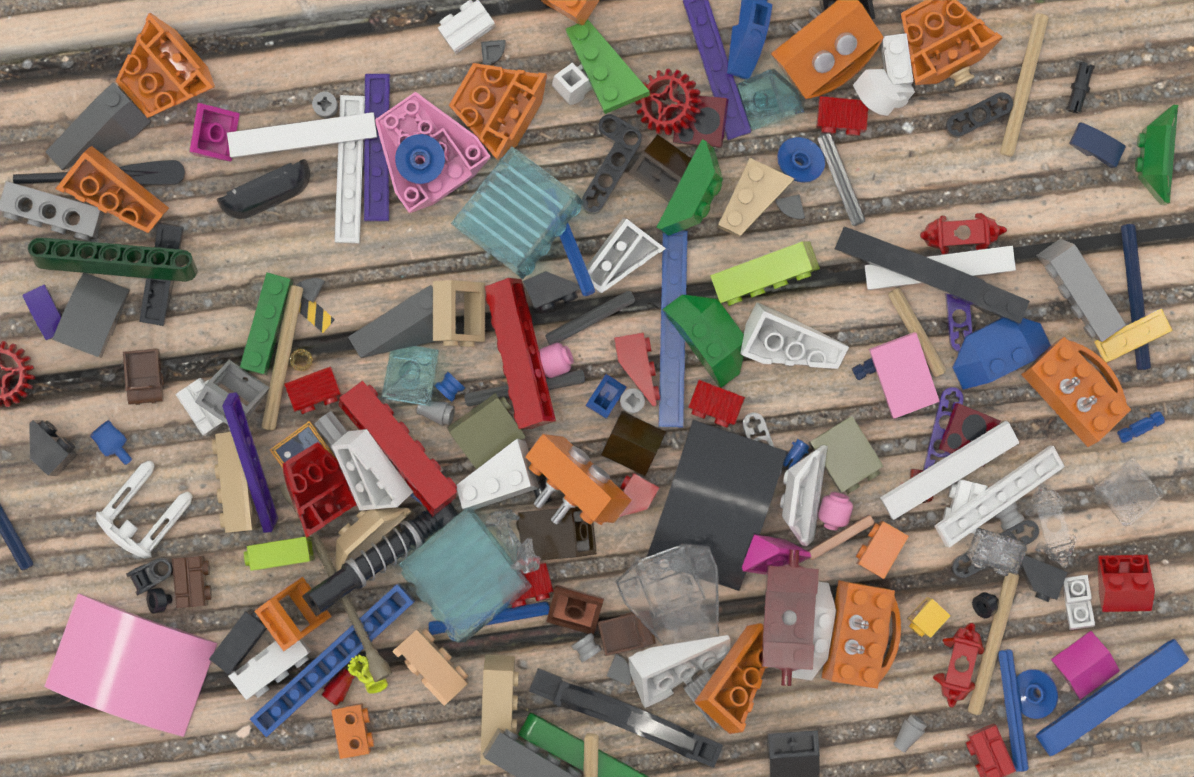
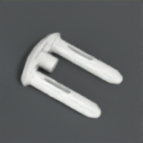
M152 461L142 463L102 512H96L98 524L116 544L144 559L152 557L151 552L191 505L193 498L190 492L180 494L140 543H136L131 539L138 528L129 520H126L120 528L116 527L113 524V520L153 473L154 463ZM128 488H131V491L127 494V496L122 500V502L117 506V508L114 509V505L117 503V501L122 497V495L127 491ZM166 519H169V522L163 528V530L158 534V536L154 540H152V536L156 533V531L161 527V525L165 522Z

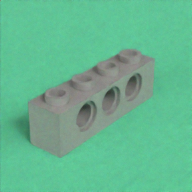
M7 181L5 182L0 199V211L5 212L3 216L5 218L18 221L19 217L28 219L27 224L40 228L42 224L52 226L51 231L65 234L66 230L75 232L74 237L89 241L90 237L97 239L104 212L98 210V207ZM30 199L33 203L32 209L24 212L22 204L25 200ZM54 206L56 208V215L51 219H47L45 215L46 209ZM78 213L80 215L79 223L71 226L69 223L70 215Z

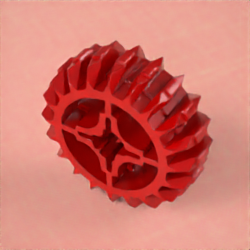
M668 68L665 70V74H663L662 71L658 70L656 71L657 78L648 75L650 83L642 82L650 91V95L635 101L636 105L642 106L636 112L638 115H644L641 118V122L643 124L648 123L647 128L649 130L655 129L659 135L664 131L667 136H670L672 130L676 134H680V126L687 130L689 129L688 120L693 123L696 122L692 115L693 113H700V110L695 105L701 104L702 100L695 97L701 92L699 89H694L696 82L694 80L689 81L690 76L686 73L682 75L680 70H675L672 73V70ZM666 85V88L662 93H656V91L660 87ZM679 85L685 92V103L679 101ZM666 99H668V100L671 99V100H672L673 102H675L677 105L672 104V103H671V105H668V104L665 105V103H663V102L660 101V100L666 101ZM652 101L658 104V119L653 114ZM675 111H682L676 118L668 121Z
M2 341L0 344V368L2 371L11 373H6V375L2 376V382L0 378L2 394L0 395V407L2 402H4L6 407H10L11 399L16 404L20 403L18 394L22 397H27L28 394L23 389H32L33 385L27 383V380L35 379V375L28 374V371L35 369L34 365L26 366L31 357L25 356L21 358L25 350L20 348L16 351L17 345L14 343L8 348L6 341ZM1 354H7L12 357L18 367L8 368L5 361L2 360ZM20 374L17 385L9 392L10 380Z

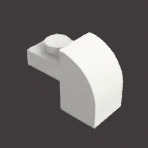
M573 62L554 75L552 87L569 105L582 101L585 94L592 89L582 65L576 67Z
M884 69L865 70L853 84L861 101L872 111L888 116L894 108L905 106L909 98L915 93L911 84L893 85Z

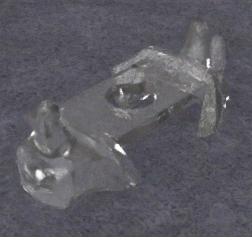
M1041 483L1038 491H1035L1033 494L1032 507L1024 512L1028 516H1036V513H1038L1046 544L1043 541L1038 543L1035 551L1046 553L1053 562H1058L1062 567L1066 568L1069 562L1068 558L1073 555L1074 545L1077 541L1074 534H1069L1062 510L1066 506V500L1062 499L1054 489L1048 488L1044 483ZM1054 516L1060 520L1061 529L1058 532H1050L1048 530L1047 522L1049 517Z
M512 510L491 513L490 517L492 519L486 521L485 525L496 527L497 538L504 543L515 562L510 568L520 570L524 574L538 570L540 567V557L534 553L532 538L529 537L523 543H520L509 525L511 520H519V516L513 513Z

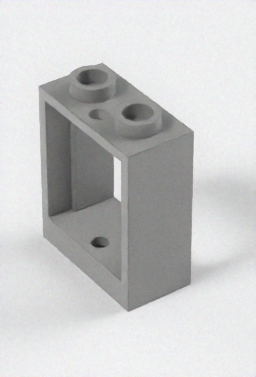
M228 360L207 382L195 403L228 425L222 405L229 393L218 387L221 383L233 392H237L239 396L249 402L247 406L241 402L246 419L259 406L270 387Z

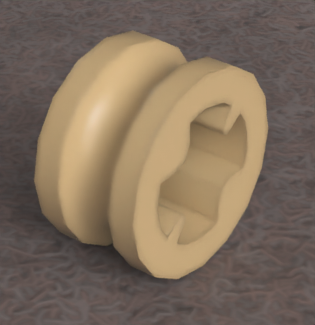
M970 66L950 76L951 79L955 80V87L975 78L974 74L972 75L969 72Z

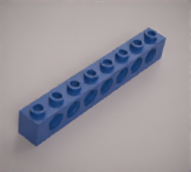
M400 583L395 585L359 619L371 642L415 602ZM353 626L348 628L250 718L265 737L276 730L352 660L351 658H354L364 649V645L360 642L358 634H356L357 631H355Z

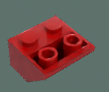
M1148 555L1098 556V587L1102 612L1152 611L1155 588Z

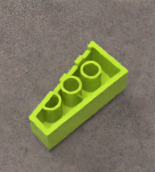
M802 241L710 276L719 302H727L728 306L741 302L742 296L750 294L752 298L765 293L764 289L770 286L777 289L788 285L787 280L797 278V281L808 278L811 276L810 272L819 270L820 267L811 242Z

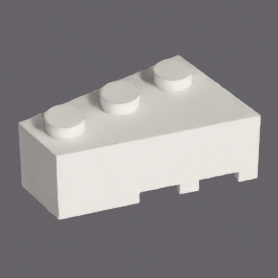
M367 429L348 431L332 445L359 510L398 507L413 493Z
M302 639L285 651L275 641L228 677L246 700L253 695L259 698L269 690L267 686L273 680L279 683L289 675L287 670L295 665L298 668L308 661L309 658L306 655L311 650Z

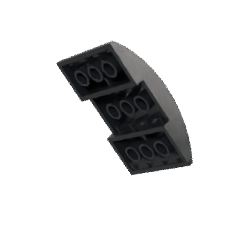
M693 420L646 560L739 591L746 572H743L742 565L754 534L760 535L787 451Z

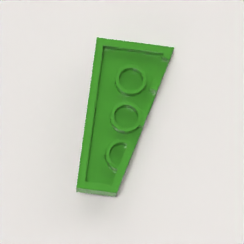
M588 19L584 25L575 24L565 29L604 114L650 95V91Z

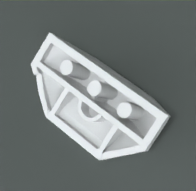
M822 445L786 470L783 483L786 485V490L780 502V507L783 508L782 517L803 546H808L814 541L828 447Z
M818 581L813 637V670L799 669L792 671V678L812 680L828 660L836 615L829 583ZM791 610L785 611L782 615L783 622L786 625L794 624L796 614Z

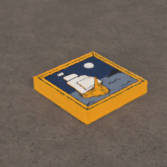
M311 421L270 449V452L282 468L284 462L317 442L337 460Z

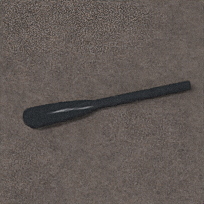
M176 160L144 162L119 167L140 185H176L185 177L184 166ZM68 172L13 174V183L61 182Z

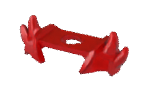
M982 213L975 214L977 219L946 221V216H940V218L927 224L925 231L921 232L920 237L925 240L928 246L940 249L942 255L949 253V247L947 246L979 244L975 246L976 250L987 249L990 244L998 240V236L1007 232V228L997 225L995 219L989 218ZM961 225H965L970 229V236L965 240L954 236V230H957Z
M969 623L966 627L959 628L952 638H944L942 640L947 647L951 648L953 646V651L946 678L944 673H938L933 676V679L941 684L942 696L947 699L948 706L951 708L956 705L957 701L964 700L975 689V683H970L977 654L982 655L984 648L980 634L975 631L974 623ZM961 655L966 656L969 662V668L965 672H959L955 669V661L961 658Z

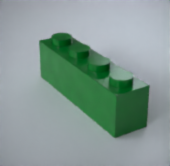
M266 272L240 368L264 375L268 374L284 317L289 287L293 285V280Z

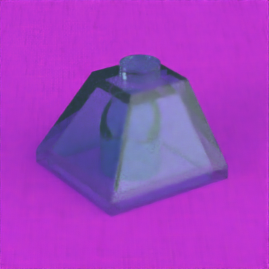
M775 69L767 70L736 84L751 131L804 113L797 89Z
M412 346L390 351L381 398L430 406L439 363V350Z

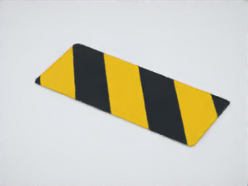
M303 297L301 298L299 312L324 333L335 319L316 302L312 303Z

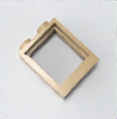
M457 280L433 281V341H443V346H458V342H460V347H475V342H485V283ZM456 293H464V334H455Z

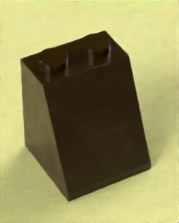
M571 507L558 524H554L551 518L559 508L518 512L516 526L520 533L519 553L522 556V562L575 558L597 554L594 522L592 524L585 522L580 517L582 510L579 507Z

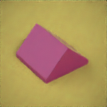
M198 103L189 152L194 156L231 162L232 158L230 157L227 133L237 131L240 113Z
M754 534L742 569L743 572L767 575V566H784L789 564V549L794 550L793 560L795 550H800L799 563L811 558V554L786 539Z
M1092 631L1086 633L1051 659L1079 700L1120 672L1111 653Z

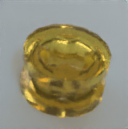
M298 349L291 354L290 364L295 370L306 371L312 366L313 358L308 351ZM298 354L308 357V361H305L307 364L304 367L301 364H295V360H298L295 357Z

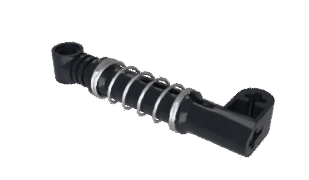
M449 503L434 516L426 509V511L421 512V515H417L416 518L404 520L400 525L401 532L393 528L394 532L387 537L382 535L383 540L376 545L371 543L372 548L366 552L361 550L362 555L355 560L350 558V560L345 561L339 571L306 592L302 596L315 616H319L352 590L364 588L367 580L374 581L375 574L378 572L385 573L388 565L394 566L397 563V559L400 557L406 558L410 550L416 551L422 547L428 536H432L438 529H442L460 516L452 503Z

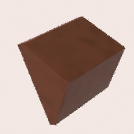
M556 585L546 622L594 635L604 598Z

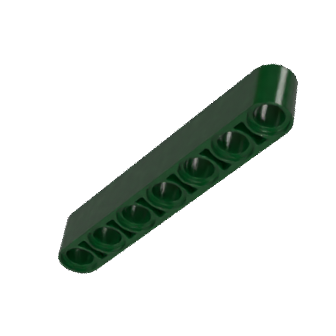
M42 237L33 239L28 245V252L35 266L46 270L182 282L193 280L198 273L191 253L180 249Z

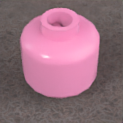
M557 342L539 350L544 373L547 377L554 378L570 371L574 360L568 346H563Z
M831 492L830 495L823 497L818 518L824 523V527L830 530L846 527L850 521L853 504L849 501L847 495Z

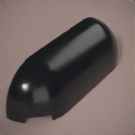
M302 159L293 165L289 163L226 192V196L217 198L218 205L228 216L236 219H246L302 193L307 187L310 179L308 163L306 159Z

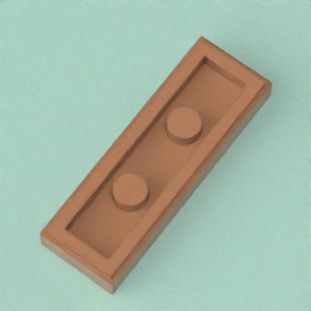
M866 515L807 550L811 554L809 560L816 559L872 526L874 520L871 515Z

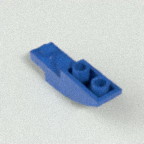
M741 0L739 24L732 27L728 74L745 80L750 79L763 49L769 28L773 4L768 3L767 0Z

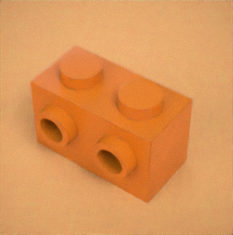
M880 521L879 525L874 523L868 533V536L871 537L866 546L862 544L855 557L858 558L856 564L884 579L909 536L886 522Z
M363 703L333 708L331 712L340 759L370 754L371 747H374V738L372 732L368 733L366 723L370 722L368 708H363Z

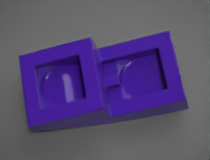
M44 284L22 296L38 328L47 341L53 338L62 314L59 308L56 307L47 286Z

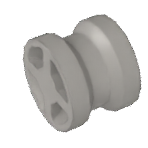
M320 92L313 98V109L320 117L325 119L331 118L337 113L338 102L331 93Z
M627 389L621 395V407L628 413L639 412L645 403L644 395L638 389Z
M1016 502L995 515L996 518L1000 519L1003 531L1025 519L1023 514H1019L1017 511L1018 506Z
M592 633L571 645L573 650L578 651L580 654L579 659L581 662L586 661L602 650L601 646L594 642Z

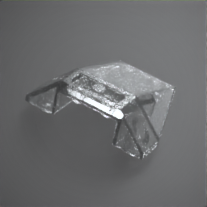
M678 545L636 561L616 580L625 605L637 618H640L641 622L663 645L719 637L718 567L709 546Z

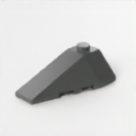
M113 82L94 99L47 149L46 153L61 170H65L73 166L90 146H93L99 152L107 151L122 142H127L136 137L151 121L121 88Z
M432 285L406 299L348 337L360 358L436 342L433 341Z

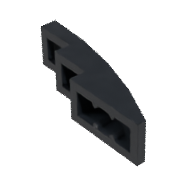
M158 223L154 247L180 249L184 227ZM146 278L139 322L159 326L165 325L174 281Z

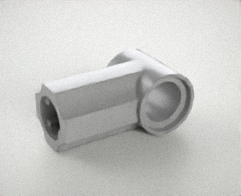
M332 411L314 423L330 443L329 446L332 451V445L348 432Z

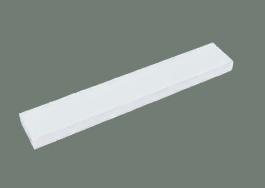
M340 95L339 117L365 114V96ZM364 140L338 143L335 243L360 244Z
M373 112L229 132L227 137L230 157L236 158L377 138V130Z
M1013 246L927 257L972 276L1016 271ZM871 264L865 265L868 290L921 283Z
M1004 421L883 495L880 499L888 514L894 520L1019 444V441L1009 422Z
M1048 446L937 523L935 528L945 546L950 548L1063 469L1065 466L1055 447Z

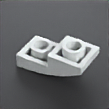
M1088 575L1065 578L1063 590L1069 630L1094 627L1095 621L1091 605L1092 596Z

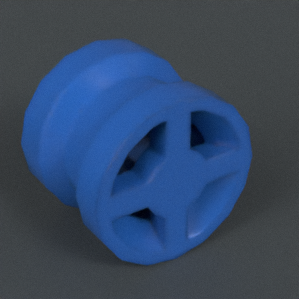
M449 372L444 375V379L441 382H437L434 385L451 402H453L458 392H462L465 389Z

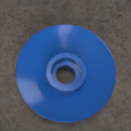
M416 134L409 136L398 146L395 163L397 170L407 181L415 184H425L433 181L440 175L444 167L445 155L437 140L428 135ZM421 155L424 157L425 162L417 164L415 158Z
M802 137L790 138L778 150L777 161L780 169L784 174L794 178V181L802 183L814 181L824 170V154L818 145L809 139Z
M1030 669L1020 673L1016 678L1021 713L1033 719L1044 718L1051 714L1058 701L1057 687L1052 678L1045 672L1037 669ZM1037 688L1040 690L1041 697L1037 695Z

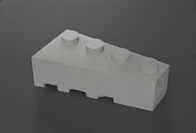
M1059 239L1036 255L1047 273L1057 284L1060 293L1072 305L1071 310L1078 319L1081 318L1086 325L1083 328L1091 339L1095 338L1103 342L1126 326L1075 244Z

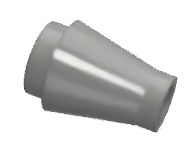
M419 401L417 414L441 426L452 423L455 406H451L449 402Z
M911 714L908 718L904 719L893 745L906 753L908 748L926 732L927 724Z

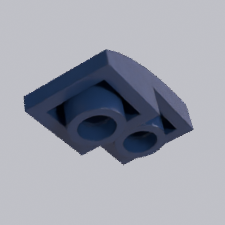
M1082 122L1078 123L1069 142L1071 146L1086 156H1094L1110 168L1117 167L1126 148V145L1113 137Z

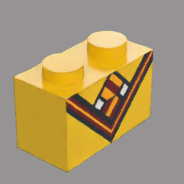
M926 597L907 619L911 622L909 627L918 636L923 637L926 635L931 638L951 615L932 598Z

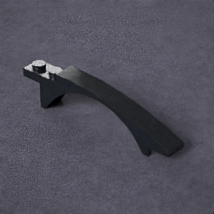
M845 226L834 250L854 257L860 262L890 270L943 291L974 306L990 316L998 315L1017 324H1021L1030 302L965 272Z
M537 668L529 688V692L549 699L557 706L613 724L660 744L686 758L696 760L713 768L723 747V744L540 668Z

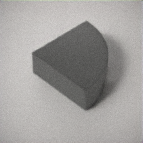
M506 40L481 42L484 65L491 66L502 57L506 47Z
M800 194L775 200L778 209L786 216L797 220L805 219Z
M319 278L303 280L295 286L302 287V297L314 303L325 281Z
M615 654L606 676L629 686L631 681L629 665L622 656Z

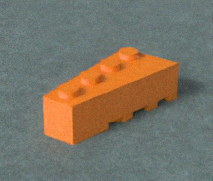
M93 146L84 151L56 187V190L75 196V199L98 207V210L119 217V220L147 233L156 226L169 209L168 206Z
M762 623L749 625L745 628L694 701L696 705L729 734L744 731L746 726L745 720L753 708V699L756 691L761 687L763 681L761 678L765 668H768L761 666Z

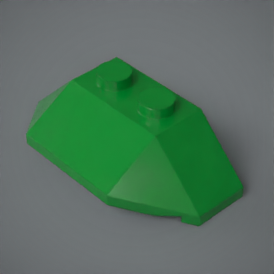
M1172 105L1147 125L1142 130V133L1138 134L1137 147L1141 148L1140 157L1136 158L1135 172H1139L1138 179L1160 205L1169 204L1171 199L1179 105Z
M701 140L657 225V228L668 236L700 224L702 219L708 215L714 196L721 190L722 173L715 150L707 141Z
M682 294L662 309L718 387L722 388L740 374L744 357L741 355L744 334L718 299Z

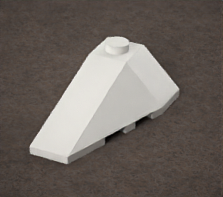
M756 302L745 325L741 355L763 364L782 363L789 366L796 364L838 369L849 347L779 311Z
M725 635L651 647L628 657L630 674L643 706L646 708L674 694L672 689L683 681L685 684H688L692 681L691 677L701 669L708 670L724 659L731 650L729 636Z

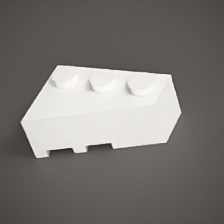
M622 218L586 266L595 290L603 293L666 248L628 219Z
M516 439L456 485L462 509L473 511L539 488L536 474L528 468L531 462L525 458L529 452L526 441Z

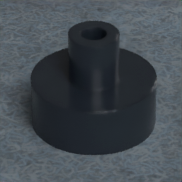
M162 588L149 589L146 596L149 611L153 614L164 612L167 604L172 603V596L165 594Z
M982 592L972 600L973 609L981 618L987 619L998 610V598L993 594Z

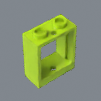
M305 536L247 546V551L244 552L245 565L250 566V571L313 561L315 558L312 541H310L311 538H306Z

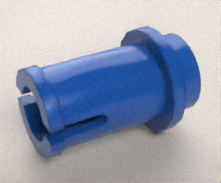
M800 439L792 442L793 446L784 459V466H788L793 458L792 463L788 467L791 468L801 461L806 453H809L808 449L810 446Z

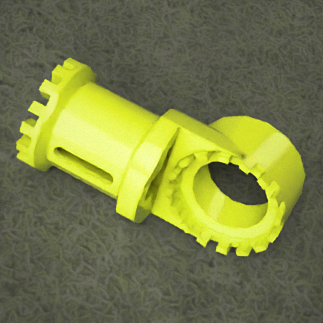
M356 655L355 658H351L352 661H350V665L348 664V671L364 683L368 693H379L387 688L386 678L374 682L369 672V663L366 657Z

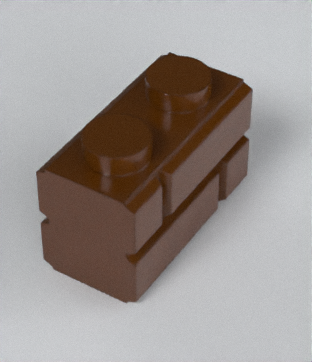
M204 556L173 558L172 567L176 608L208 605V600H212L211 585L206 583V575H210L209 561H205Z

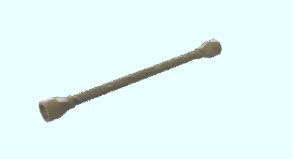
M285 483L279 489L284 499L295 511ZM316 531L309 538H311L310 541H312L314 549L318 552L317 555H319L318 557L323 566H325L324 569H326L325 571L329 577L335 573L336 569H334L335 567ZM347 594L340 599L345 611H347L346 614H348L353 628L357 631L356 634H358L360 642L364 645L363 648H365L369 663V672L374 682L381 681L393 673L387 661L379 655L377 649L373 648L374 646L369 637H367L368 634H366L367 632L361 620H359L360 617L356 614L357 611H355L356 609Z

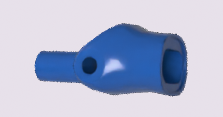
M110 420L104 422L90 434V437L96 442L100 451L105 456L116 454L124 465H127L132 460L123 448L127 438L113 426Z

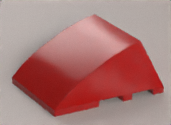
M319 442L283 463L286 486L295 511L302 523L306 538L357 505L343 471L339 467L338 460Z

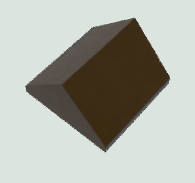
M622 411L601 456L646 476L666 431Z

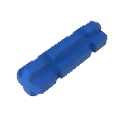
M1155 412L1149 418L1145 417L1129 425V428L1125 427L1117 432L1118 437L1122 443H1126L1132 440V437H1138L1152 430L1154 426L1158 427L1164 424L1165 419L1161 412Z

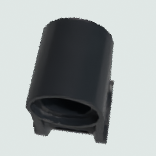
M157 558L126 573V576L131 578L137 589L135 592L137 596L173 576L171 558ZM160 562L168 565L166 575H162L158 571V564Z

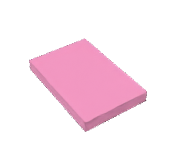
M916 332L869 349L893 419L940 402Z

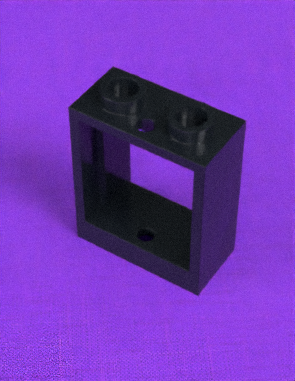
M250 609L244 612L209 658L210 661L227 674L234 672L267 630L254 612L255 610Z

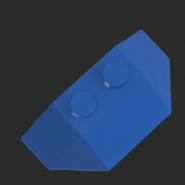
M1002 317L965 337L952 368L964 390L991 383L1036 360L1051 344L1041 323L1023 318L1021 324H1017Z

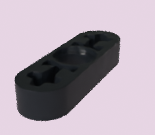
M997 93L951 116L946 122V131L954 138L962 137L1006 115L1013 107V100L1007 93ZM997 98H1000L1001 101L1006 100L1005 110H1002L1001 107L993 110L992 112L995 116L992 117L986 103H989V106L992 107L998 102ZM977 108L983 109L986 113V118L982 122L975 121L972 116L973 111ZM967 113L968 121L973 127L970 128L969 123L961 127L962 132H958L957 129L952 130L953 120H956L958 123L966 119L964 114Z

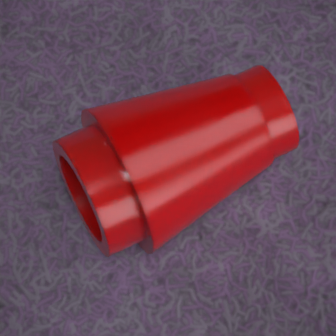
M343 668L323 688L324 692L321 695L335 706H338L340 702L343 703L355 676Z

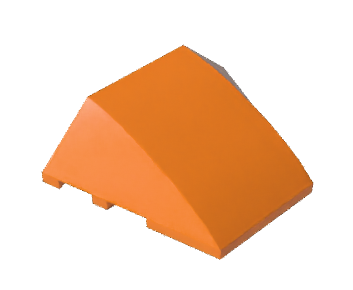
M924 0L901 13L904 32L907 33L915 85L942 82L957 71L981 61L1002 39L1000 34L993 32L985 25V22L973 16L957 0Z
M152 13L148 14L146 23L136 38L135 46L131 54H128L115 80L147 118L215 87L208 66L174 28Z
M473 63L449 106L492 155L499 160L519 144L541 106L547 74L503 69L502 67Z

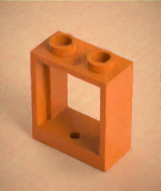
M303 577L254 611L283 651L332 617L328 610L317 617L302 597L311 590V587ZM288 595L310 624L301 632L279 603L280 600Z

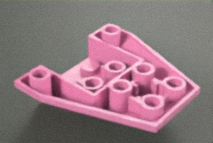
M416 92L375 119L394 191L409 213L429 207L472 179L491 158L477 136ZM416 134L428 135L437 140L445 155V163L440 175L433 181L425 184H415L407 181L401 176L395 163L398 146L403 140ZM419 155L415 158V162L423 164L425 159Z

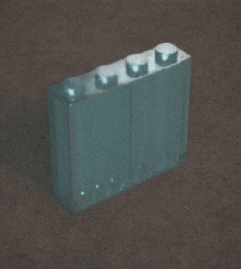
M511 146L451 224L523 280L525 276L533 272L535 264L540 257L548 253L551 243L555 238L563 234L566 224L570 219L578 215L584 202L576 193Z
M468 508L463 510L399 564L403 570L401 572L403 577L409 583L415 585L418 589L416 591L418 597L424 603L428 602L432 608L431 614L438 622H443L447 628L445 631L449 638L458 643L466 642L532 587L476 512Z

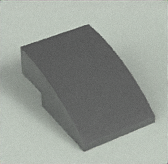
M83 273L68 301L52 340L102 358L110 336H113L130 290L93 275Z

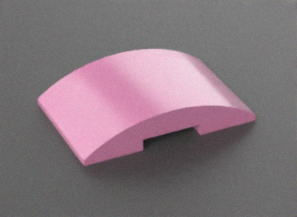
M78 593L44 687L106 713L184 737L211 664L209 658L215 652L218 643L174 627H168Z

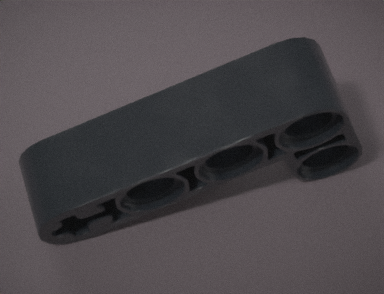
M607 114L600 119L599 132L601 136L614 143L582 197V207L586 213L591 215L597 214L603 209L642 142V135L637 128L612 114ZM606 121H613L617 128L614 132L608 133L603 130V124ZM628 133L635 134L638 141L634 145H627L624 142V136ZM616 154H620L625 158V163L619 167L614 166L611 158ZM607 175L611 177L613 182L610 187L604 188L599 185V178ZM593 187L599 192L606 194L605 197L601 194L598 196V207H588L589 203L586 200L588 198L593 199L596 191L592 190Z

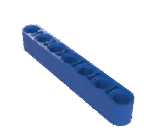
M1176 639L1166 642L1044 727L1035 737L1049 757L1057 754L1189 661L1188 656Z

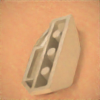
M394 507L362 510L356 516L359 520L352 526L348 523L338 532L340 537L336 540L335 572L341 569L345 561L350 560V558L355 560L362 555L361 550L366 552L372 548L371 543L376 545L383 539L382 535L387 536L393 528L397 527L413 511L410 508Z

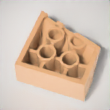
M419 627L392 652L397 657L403 655L406 658L404 662L413 674L417 676L421 674L423 676L421 679L422 683L445 706L469 683L466 679L469 675L460 665L455 667L451 663L450 659L452 656L444 647L439 649L433 641L436 638L427 628L422 630Z

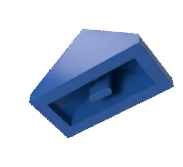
M606 374L585 406L607 419L625 391L626 386Z

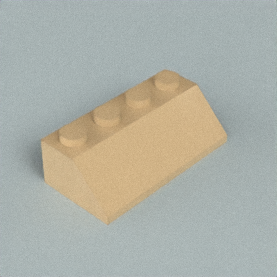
M231 432L215 434L216 439L212 440L213 454L218 456V464H215L216 479H220L221 489H217L218 503L223 505V513H220L221 528H225V533L258 529L256 508Z

